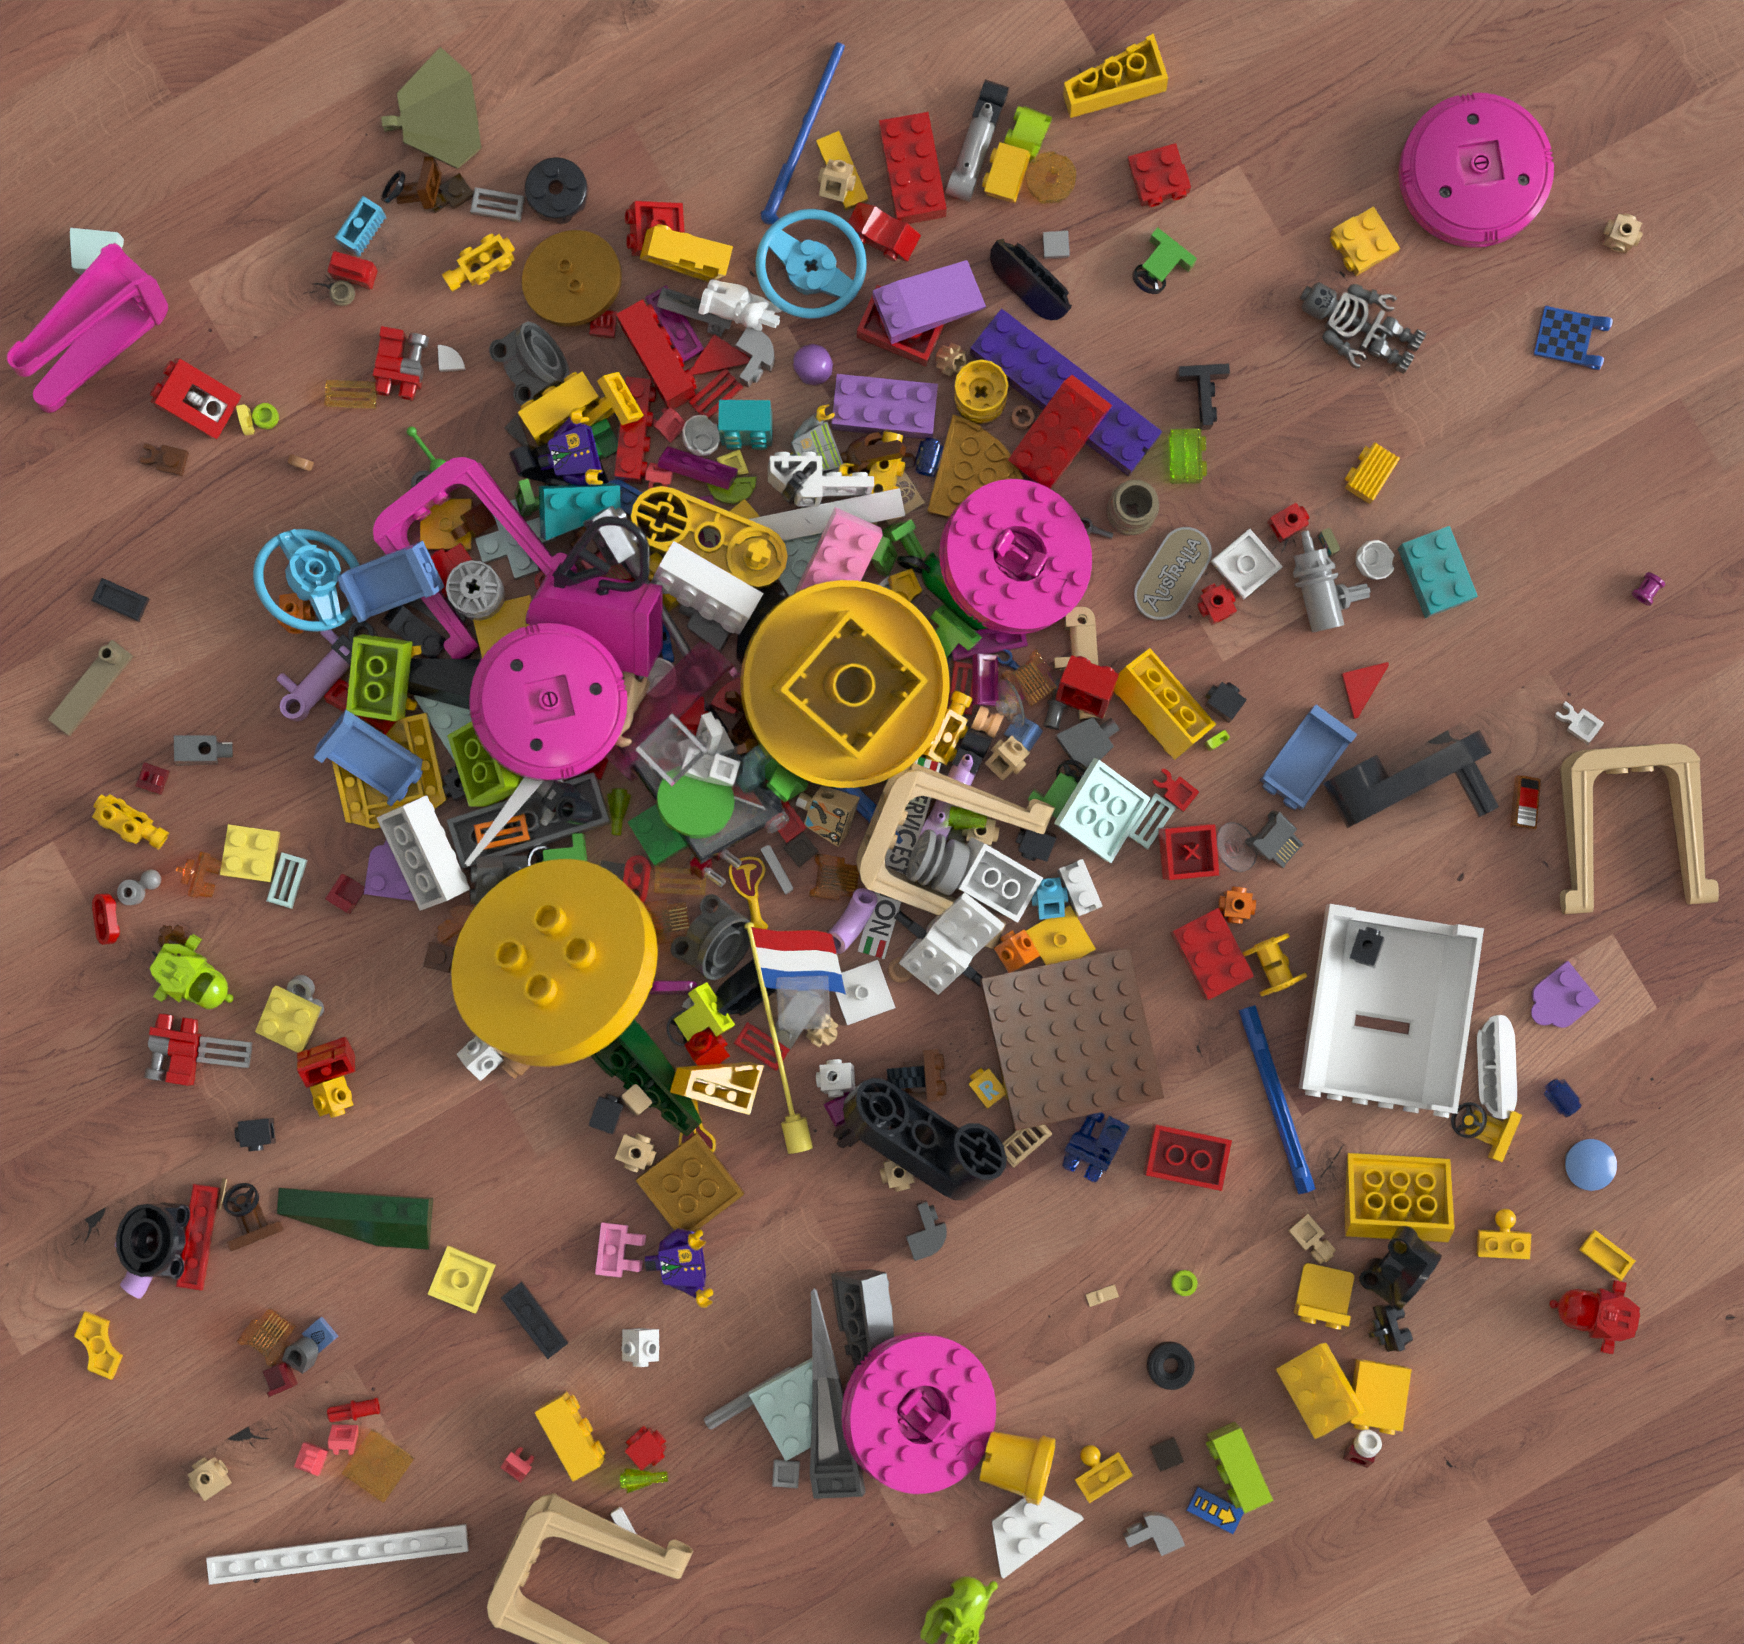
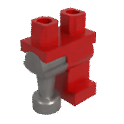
M381 326L378 354L373 371V377L376 380L375 392L378 395L390 396L392 385L400 386L399 398L413 401L417 389L421 390L424 370L420 364L422 348H427L429 337L410 333L408 344L412 346L408 358H403L407 338L404 330Z
M159 1013L155 1027H150L148 1047L152 1051L151 1068H146L144 1078L186 1086L194 1085L201 1034L197 1033L198 1019L182 1017L180 1030L172 1029L174 1015ZM165 1056H170L169 1072L166 1075V1071L162 1070Z

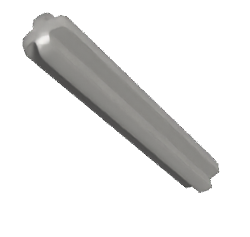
M787 1367L704 1418L706 1426L712 1430L754 1405L748 1392L792 1369V1367Z

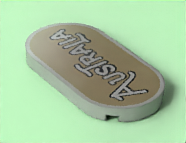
M1191 527L1177 528L1170 532L1160 545L1134 589V601L1137 609L1146 618L1151 620L1169 619L1175 616L1185 603L1211 560L1212 550L1210 542L1201 531Z

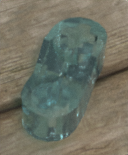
M762 745L753 748L743 757V773L736 779V783L744 794L753 791L765 781V765L772 757Z

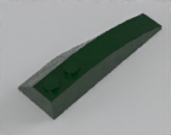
M635 1019L611 1043L590 1055L611 1078L616 1076L623 1081L625 1089L629 1090L633 1085L637 1084L652 1101L648 1107L657 1108L661 1111V1117L686 1137L702 1123L691 1098L670 1092L676 1072L658 1046Z
M279 1188L277 1214L375 1246L430 1249L433 1198Z

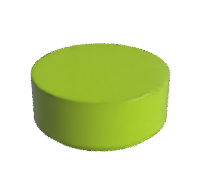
M261 403L254 408L252 419L259 428L268 430L276 426L279 414L271 404Z
M1179 1270L1172 1276L1171 1286L1178 1295L1189 1296L1197 1289V1278L1192 1272Z

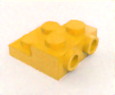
M1374 206L1333 228L1330 233L1332 246L1335 250H1340L1344 257L1345 267L1348 271H1353L1355 276L1363 273L1400 249Z

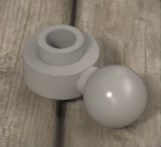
M149 869L143 872L140 881H123L117 889L118 899L125 905L141 903L145 897V889L153 890L159 887L161 875L156 870ZM128 888H131L132 895L130 897H128L126 894Z
M305 975L295 976L288 983L287 991L322 1007L318 1018L321 1017L324 1013V1005L320 1000L313 999L312 997L315 992L313 981Z

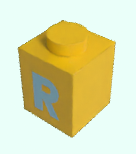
M981 1067L969 1076L972 1081L968 1085L987 1109L1006 1095L1004 1087L989 1068L984 1071Z

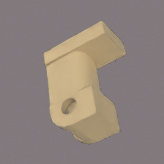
M1074 607L1064 617V628L1069 630L1071 655L1075 657L1083 656L1089 659L1091 663L1098 665L1094 613L1087 607ZM1083 618L1086 623L1080 624L1077 619ZM1070 657L1054 658V671H1064Z

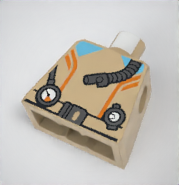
M821 786L814 797L801 792L796 806L808 811L804 822L806 827L839 847L849 834L860 798L833 788Z

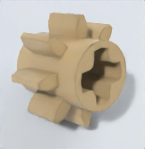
M951 343L949 347L943 345L936 354V368L941 369L942 373L951 376L953 372L958 374L961 368L966 365V351L961 350L960 346Z
M826 1014L822 1018L815 1016L807 1024L808 1033L806 1037L819 1048L822 1043L829 1045L837 1037L836 1028L838 1024Z

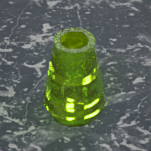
M951 806L948 826L954 827V830L985 829L986 815L959 806Z

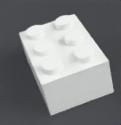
M971 837L967 844L970 847L968 864L957 888L1010 919L1019 922L1043 877Z

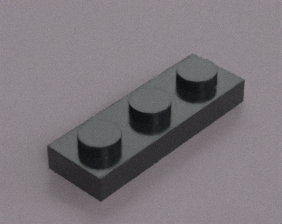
M523 1281L501 1297L547 1360L569 1343Z

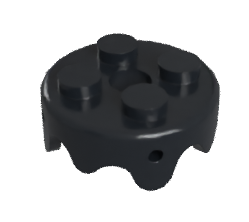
M559 157L547 158L537 163L528 173L524 187L527 202L537 216L543 220L559 224L570 222L575 214L585 208L589 192L587 180L579 166L568 159ZM553 183H560L563 185V190L555 195L549 192L550 186Z

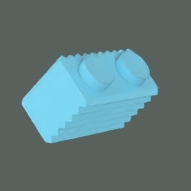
M362 196L334 238L340 246L360 257L361 253L364 252V248H367L366 244H370L369 240H372V236H375V232H378L377 228H380V224L384 223L383 220L386 219V215L380 206Z

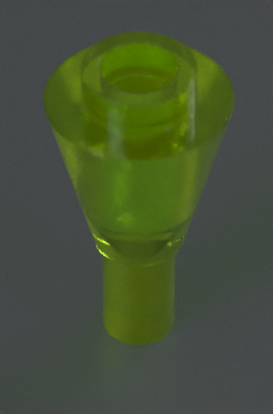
M612 788V792H607L612 818L611 835H622V821L632 794L627 793L625 788Z
M624 1468V1473H620V1487L626 1490V1494L650 1486L652 1483L668 1482L667 1471L651 1473L649 1471Z

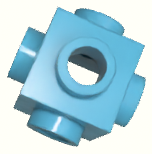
M1060 877L1042 879L1031 899L1032 906H1037L1039 920L1065 917L1064 903L1068 902V892L1066 887L1062 888Z

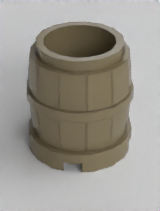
M1129 480L1120 484L1114 489L1107 503L1109 524L1115 531L1126 536L1140 535L1146 532L1152 526L1159 513V500L1155 489L1142 480ZM1133 504L1137 506V516L1134 514L1131 516L1126 515L1127 508L1125 506H1132Z

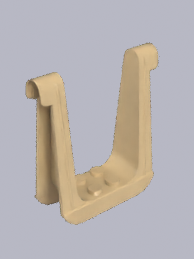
M1652 744L1589 749L1574 752L1563 761L1560 773L1572 888L1563 890L1560 893V906L1563 915L1592 913L1594 909V780L1597 775L1605 770L1606 774L1628 773V768H1631V772L1654 771V766H1657L1664 771L1669 783L1685 900L1688 905L1718 902V882L1705 878L1700 758L1693 749L1682 744Z
M914 762L904 771L889 778L886 782L858 849L856 862L861 880L868 890L940 916L957 900L956 898L935 891L928 885H921L918 881L908 880L906 875L891 869L884 862L888 849L893 850L898 835H895L898 825L903 826L908 812L905 809L909 801L918 796L932 797L1040 834L1045 833L1055 807L1038 799H1032L1029 801L1027 808H1024ZM996 917L997 919H999L1002 923H1004V924L1006 925V922H1005V921H1003L1002 919ZM1004 927L985 945L986 947L994 949L997 946Z
M556 1494L543 1495L536 1499L529 1507L496 1576L487 1606L488 1616L494 1627H499L538 1644H610L534 1603L521 1593L519 1586H524L530 1573L531 1565L535 1563L539 1555L543 1540L553 1536L564 1538L676 1579L682 1577L693 1554V1550L688 1545L675 1539L671 1540L667 1547L664 1548Z

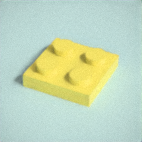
M228 824L220 875L272 883L280 832Z
M276 985L271 991L255 1032L297 1053L304 1051L322 1007Z
M448 1245L428 1295L476 1314L496 1264Z

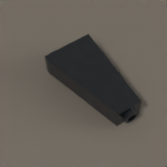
M411 659L408 693L470 710L471 685L476 669L482 659Z

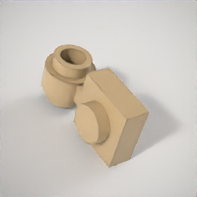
M1309 1214L1303 1216L1287 1230L1304 1250L1313 1246L1310 1254L1319 1264L1327 1263L1334 1256L1335 1248L1326 1239L1323 1242L1319 1241L1325 1233Z

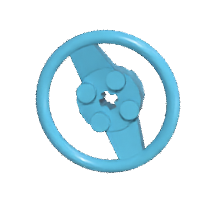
M803 209L781 217L770 226L759 243L755 266L761 289L776 307L796 317L813 319L826 317L840 311L856 297L865 279L867 260L863 243L857 232L848 222L828 211ZM806 219L822 220L838 227L849 238L855 250L857 265L854 280L850 279L836 267V258L826 245L812 240H805L801 243L782 231V229L794 222ZM768 248L786 266L789 282L798 292L805 295L821 292L839 299L830 305L820 308H802L782 299L772 288L767 277L766 255ZM812 263L816 265V269H818L816 272L814 270L806 271V265H811Z
M293 529L273 537L259 551L253 569L254 586L265 608L284 624L299 630L312 632L334 629L352 618L353 614L350 610V604L342 613L340 612L335 587L338 582L337 576L341 572L338 559L331 551L326 552L323 549L316 548L317 545H311L305 539L318 541L333 548L345 559L350 568L360 565L353 553L339 540L320 531ZM278 546L281 547L289 560L285 569L288 585L297 594L299 599L303 601L310 600L319 621H306L289 615L279 608L268 594L264 583V566L269 555Z

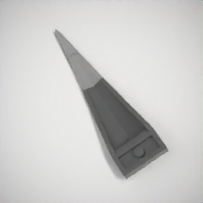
M814 1288L811 1292L812 1430L810 1479L813 1498L863 1497L866 1491L862 1468L852 1457L844 1438L841 1418L844 1392L817 1290Z

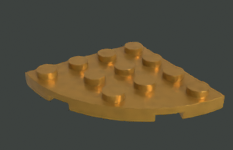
M952 415L927 513L950 518L954 509L977 489L999 480H1023L1019 468L1008 461L1011 454L1003 444L982 429L981 426L966 418Z

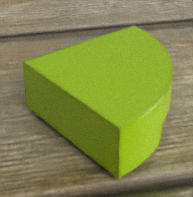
M1224 730L1204 744L1208 751H1212L1228 741L1230 736Z

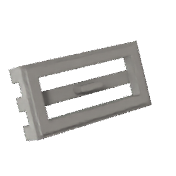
M475 187L470 212L475 215L521 223L525 197ZM479 195L518 202L516 206L479 199ZM477 205L514 211L516 214L478 208Z
M767 845L761 848L785 895L791 893L794 888L771 846Z
M200 1036L197 1062L243 1068L250 1067L253 1042ZM208 1042L246 1047V1052L207 1048L206 1044ZM205 1053L245 1057L244 1062L205 1058Z

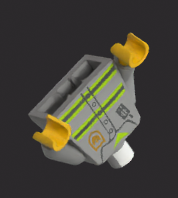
M829 404L819 406L817 413L806 419L793 435L791 448L794 454L790 456H800L802 452H815L816 456H822V476H826L830 472L842 473V476H852V474H848V468L854 466V464H843L828 422H824L834 418L835 414L825 415L824 410L830 406Z

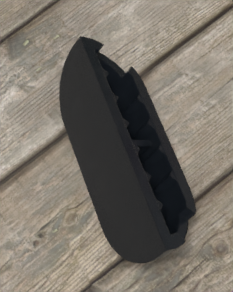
M999 239L994 243L990 252V262L996 275L1041 318L1054 321L1064 317L1072 307L1067 298L1069 292L1066 287L1021 244L1017 243L1014 246L1006 243L1004 239Z
M754 959L729 977L718 988L715 994L717 1002L714 1003L717 1004V1010L722 1015L726 1016L728 1013L729 1015L739 1014L742 1016L763 1001ZM766 988L768 997L778 989Z

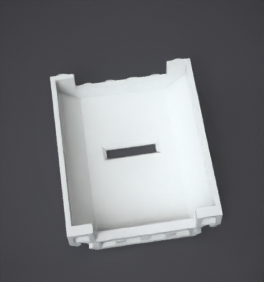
M1335 904L1326 905L1299 1089H1304L1305 1095L1320 1097L1321 1093H1327V1099L1342 1101L1343 1096L1352 1097V1103L1368 1105V1100L1377 1101L1378 1107L1393 1109L1394 1104L1404 1106L1403 1111L1419 1113L1420 1108L1434 1110V1116L1449 1118V1113L1457 1114L1484 928L1460 924L1448 925L1355 910L1353 907ZM1366 927L1379 930L1381 931L1380 936H1383L1385 939L1375 968L1350 960L1359 929L1365 931ZM1356 1015L1410 1023L1408 1034L1354 1026Z

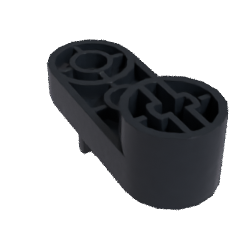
M1480 730L1391 777L1388 776L1379 757L1375 755L1323 783L1347 828L1452 773L1456 774L1478 817L1499 807L1475 761L1492 753Z
M870 1078L848 1094L843 1105L845 1122L833 1133V1136L838 1139L836 1144L843 1149L847 1145L851 1147L860 1140L952 1200L964 1201L974 1196L1001 1176L1006 1168L1007 1157L1005 1148L999 1137L990 1128L979 1123H968L958 1128L893 1083L882 1078Z

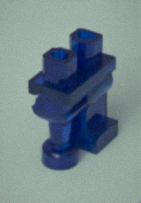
M1102 1112L1085 1116L1086 1119L1081 1128L1071 1136L1064 1150L1066 1155L1062 1164V1168L1073 1173L1080 1161L1089 1165L1083 1178L1095 1184L1103 1173L1106 1174L1130 1129L1129 1125L1109 1116L1098 1139L1091 1136L1095 1123L1103 1121L1105 1114Z

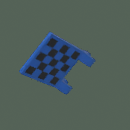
M1545 306L1534 355L1599 370L1603 365L1604 358L1597 355H1586L1592 327L1607 332L1611 328L1613 321L1609 317L1592 316Z

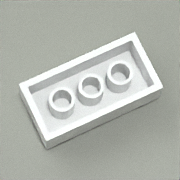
M673 541L651 581V584L663 586V594L674 596L683 606H691L698 610L702 617L708 620L713 619L720 623L726 631L737 634L741 633L763 595L762 592Z
M427 795L377 817L420 911L448 901L470 890L467 878L457 862L456 854L451 849L445 836V830L440 825L434 812V807Z

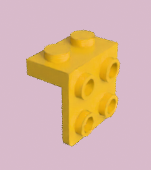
M1311 1263L1304 1264L1294 1313L1301 1316L1300 1321L1315 1324L1317 1319L1326 1321L1325 1326L1341 1330L1342 1325L1349 1327L1351 1316L1347 1314L1354 1275L1351 1272Z

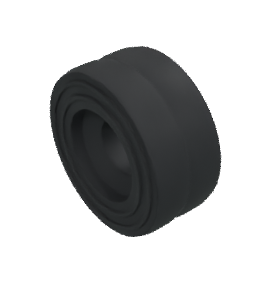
M1169 1341L1160 1343L1151 1350L1147 1359V1371L1150 1378L1159 1387L1167 1390L1180 1389L1188 1384L1193 1377L1195 1369L1194 1359L1183 1345ZM1169 1358L1175 1359L1178 1363V1368L1173 1373H1167L1163 1368L1165 1360Z

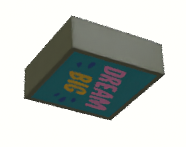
M1331 528L1324 529L1317 535L1323 548L1327 549L1328 557H1332L1340 551Z

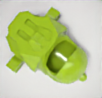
M194 934L190 935L185 946L177 943H165L149 968L156 982L161 984L153 996L161 1002L165 1001L169 995L178 1002L185 999L202 1008L214 1009L222 1004L224 1000L227 1003H231L234 1000L231 994H227L228 983L225 977L215 970L212 965L208 964L204 956L194 952L202 940Z
M963 1576L956 1579L950 1585L954 1589L953 1595L949 1598L937 1600L927 1611L920 1637L927 1644L937 1643L939 1637L944 1632L948 1634L945 1644H977L979 1641V1628L985 1619L984 1612L989 1604V1598L993 1591L998 1588V1584L992 1581L988 1586H984L982 1582L974 1577Z

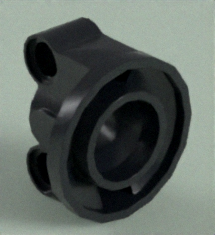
M168 1202L142 1204L135 1206L125 1214L116 1234V1251L121 1264L129 1273L139 1277H158L174 1280L182 1276L184 1261L180 1254L184 1250L186 1243L183 1227L188 1224L190 1219L189 1207L185 1204Z
M1409 1226L1397 1228L1388 1244L1389 1251L1383 1259L1371 1258L1368 1260L1359 1276V1282L1363 1288L1375 1292L1396 1311H1400L1415 1296L1435 1270L1442 1257L1440 1253L1421 1240L1415 1230Z

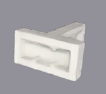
M711 712L701 716L696 737L678 743L676 746L683 763L689 748L713 757L716 753L724 756L732 753L734 750L724 727H722L718 719H714Z

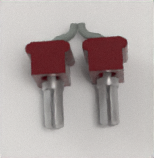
M720 832L713 835L708 841L702 842V845L707 846L721 838ZM728 849L712 857L717 861L722 858L735 868H738L742 863ZM693 854L691 855L690 875H696L701 880L706 877L718 886H724L726 880L713 871L711 859L700 864Z

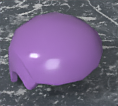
M809 344L801 347L795 353L793 367L803 383L818 385L824 383L831 376L833 363L829 353L822 346Z

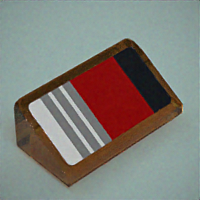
M1523 775L1515 776L1510 827L1537 829L1541 779Z

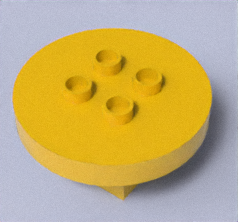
M838 580L823 582L801 589L777 604L764 617L752 635L744 655L741 670V697L745 716L754 736L763 749L783 768L798 777L816 784L837 788H856L876 784L897 775L913 764L925 752L939 731L945 716L949 697V671L945 652L939 637L926 617L912 603L894 591L880 585L856 580Z
M575 859L549 860L525 867L511 874L492 888L471 912L460 932L454 950L451 970L452 989L457 1008L467 1026L478 1038L496 1052L512 1061L531 1066L549 1067L581 1060L601 1050L617 1038L629 1026L643 1006L652 988L657 965L656 933L651 917L641 900L625 883L607 869L587 861Z

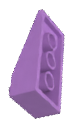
M967 260L895 281L873 290V300L891 344L986 308Z

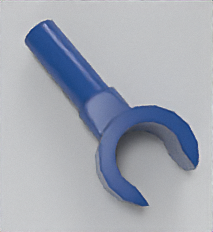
M1004 649V653L1010 656L1008 661H1002L997 657L999 664L1003 667L1009 666L1017 673L1023 669L1013 660L1012 653L1007 649Z

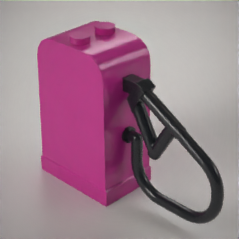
M606 516L595 520L570 551L563 563H560L556 570L549 572L529 604L526 624L532 626L533 624L537 625L540 623H555L582 630L598 640L611 653L621 671L648 677L663 649V586L651 583L645 584L649 576V543L641 528L632 521L621 517ZM608 525L619 526L629 530L636 536L640 545V574L636 580L631 582L601 577L608 573L611 566L586 549V546L600 528ZM579 557L593 566V568L578 573L571 570Z

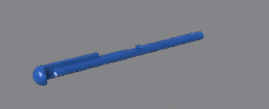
M836 42L808 112L803 117V124L787 163H783L764 211H761V219L767 225H772L779 219L776 213L845 46L841 43Z

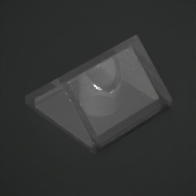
M673 713L635 749L671 786L709 751Z

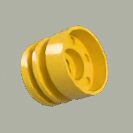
M977 360L961 368L956 376L954 400L956 409L962 417L974 423L983 424L992 422L1001 415L1006 407L1008 392L1007 377L1001 367L991 361ZM976 393H978V394H980V395L983 394V393H985V398L982 397V396L979 397V398H976Z

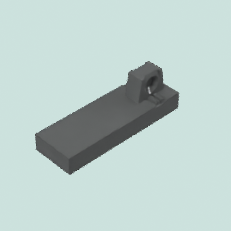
M664 287L661 289L657 307L707 322L708 333L721 337L725 329H730L732 320L721 318L715 314H699L701 299Z

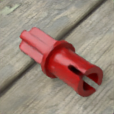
M378 1398L360 1402L351 1400L349 1404L327 1408L329 1422L348 1419L357 1421L359 1417L380 1414Z

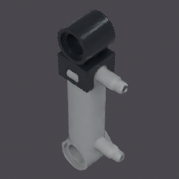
M985 79L945 194L970 202L991 138L1004 107L1009 87Z
M562 780L543 781L536 789L543 797L541 802L547 807L540 820L542 825L546 826L555 814L562 822L584 825L590 820L592 806L587 800L579 799L581 793L572 784L565 783Z

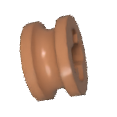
M1026 405L1016 407L1012 412V424L1020 430L1028 429L1034 421L1033 410ZM1022 411L1026 412L1027 418L1030 419L1028 422L1025 420L1024 424L1019 423V417L1016 416L1017 413L1021 415Z

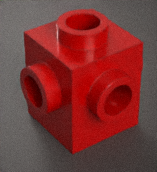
M1214 583L1201 590L1203 594L1198 598L1199 603H1197V607L1203 617L1207 616L1211 626L1233 616L1237 612L1233 604L1236 602L1231 589H1226L1224 584L1217 587ZM1213 600L1218 601L1219 605H1216Z

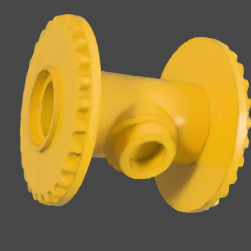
M1288 933L1262 941L1242 952L1244 957L1256 952L1271 987L1260 991L1259 994L1261 996L1281 991L1307 977L1306 972L1294 977L1292 976L1289 969V959L1280 949L1278 942L1289 938L1290 935Z

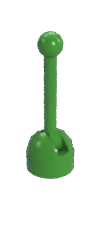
M408 427L407 434L415 439L430 459L429 470L431 473L447 462L443 459H435L416 434V428Z

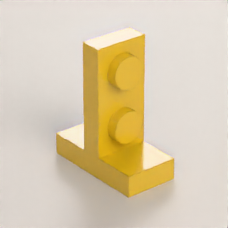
M619 372L604 375L597 380L605 396L598 400L599 405L596 408L592 407L582 413L583 417H589V422L582 424L592 426L605 418L608 419L614 413L622 425L638 421L644 416Z

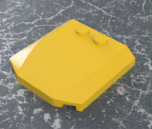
M427 713L408 716L398 720L386 734L387 737L423 760L421 766L423 773L420 779L415 784L411 783L407 787L408 791L401 801L397 800L392 806L387 804L388 797L332 761L346 822L376 829L381 827L377 817L426 795L434 810L447 800L446 793L442 787L443 780Z

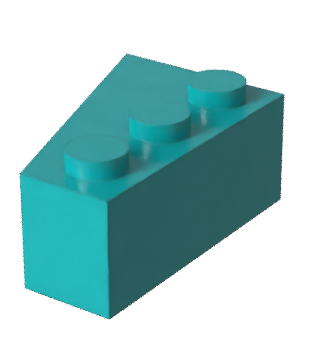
M603 483L602 485L538 486L540 537L548 540L584 526V521L613 505L614 509L617 507L621 508L620 485Z

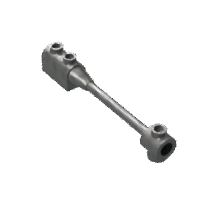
M613 505L584 521L583 524L588 529L595 520L601 517L615 516L627 519V516L620 507L614 509ZM608 525L600 528L592 539L606 562L610 566L620 563L636 580L640 574L639 548L636 545L639 542L636 536L619 526ZM647 579L645 584H650L649 579ZM663 604V624L689 665L684 670L685 675L681 677V682L689 693H701L719 681L716 677L720 672L719 667L713 660L707 662L705 658L699 661L696 659Z

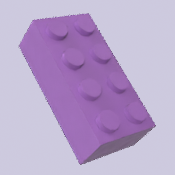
M837 374L833 406L835 416L832 418V430L867 434L879 432L880 435H883V431L903 435V437L932 440L938 384Z

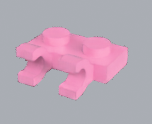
M602 1222L595 1274L621 1278L623 1270L642 1271L643 1260L624 1259L626 1244L643 1246L645 1245L646 1235L627 1233L628 1225Z

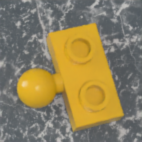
M1501 1209L1496 1213L1495 1222L1500 1227V1230L1478 1229L1476 1254L1478 1257L1530 1259L1531 1233L1510 1231V1228L1516 1222V1216L1510 1209Z
M1087 1445L1081 1450L1080 1458L1085 1465L1091 1466L1092 1469L1076 1478L1075 1481L1090 1504L1131 1478L1133 1474L1119 1452L1101 1463L1099 1449L1096 1446Z

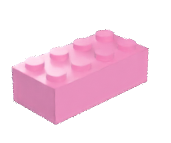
M835 507L795 592L823 582L838 580L861 581L883 536L881 527Z

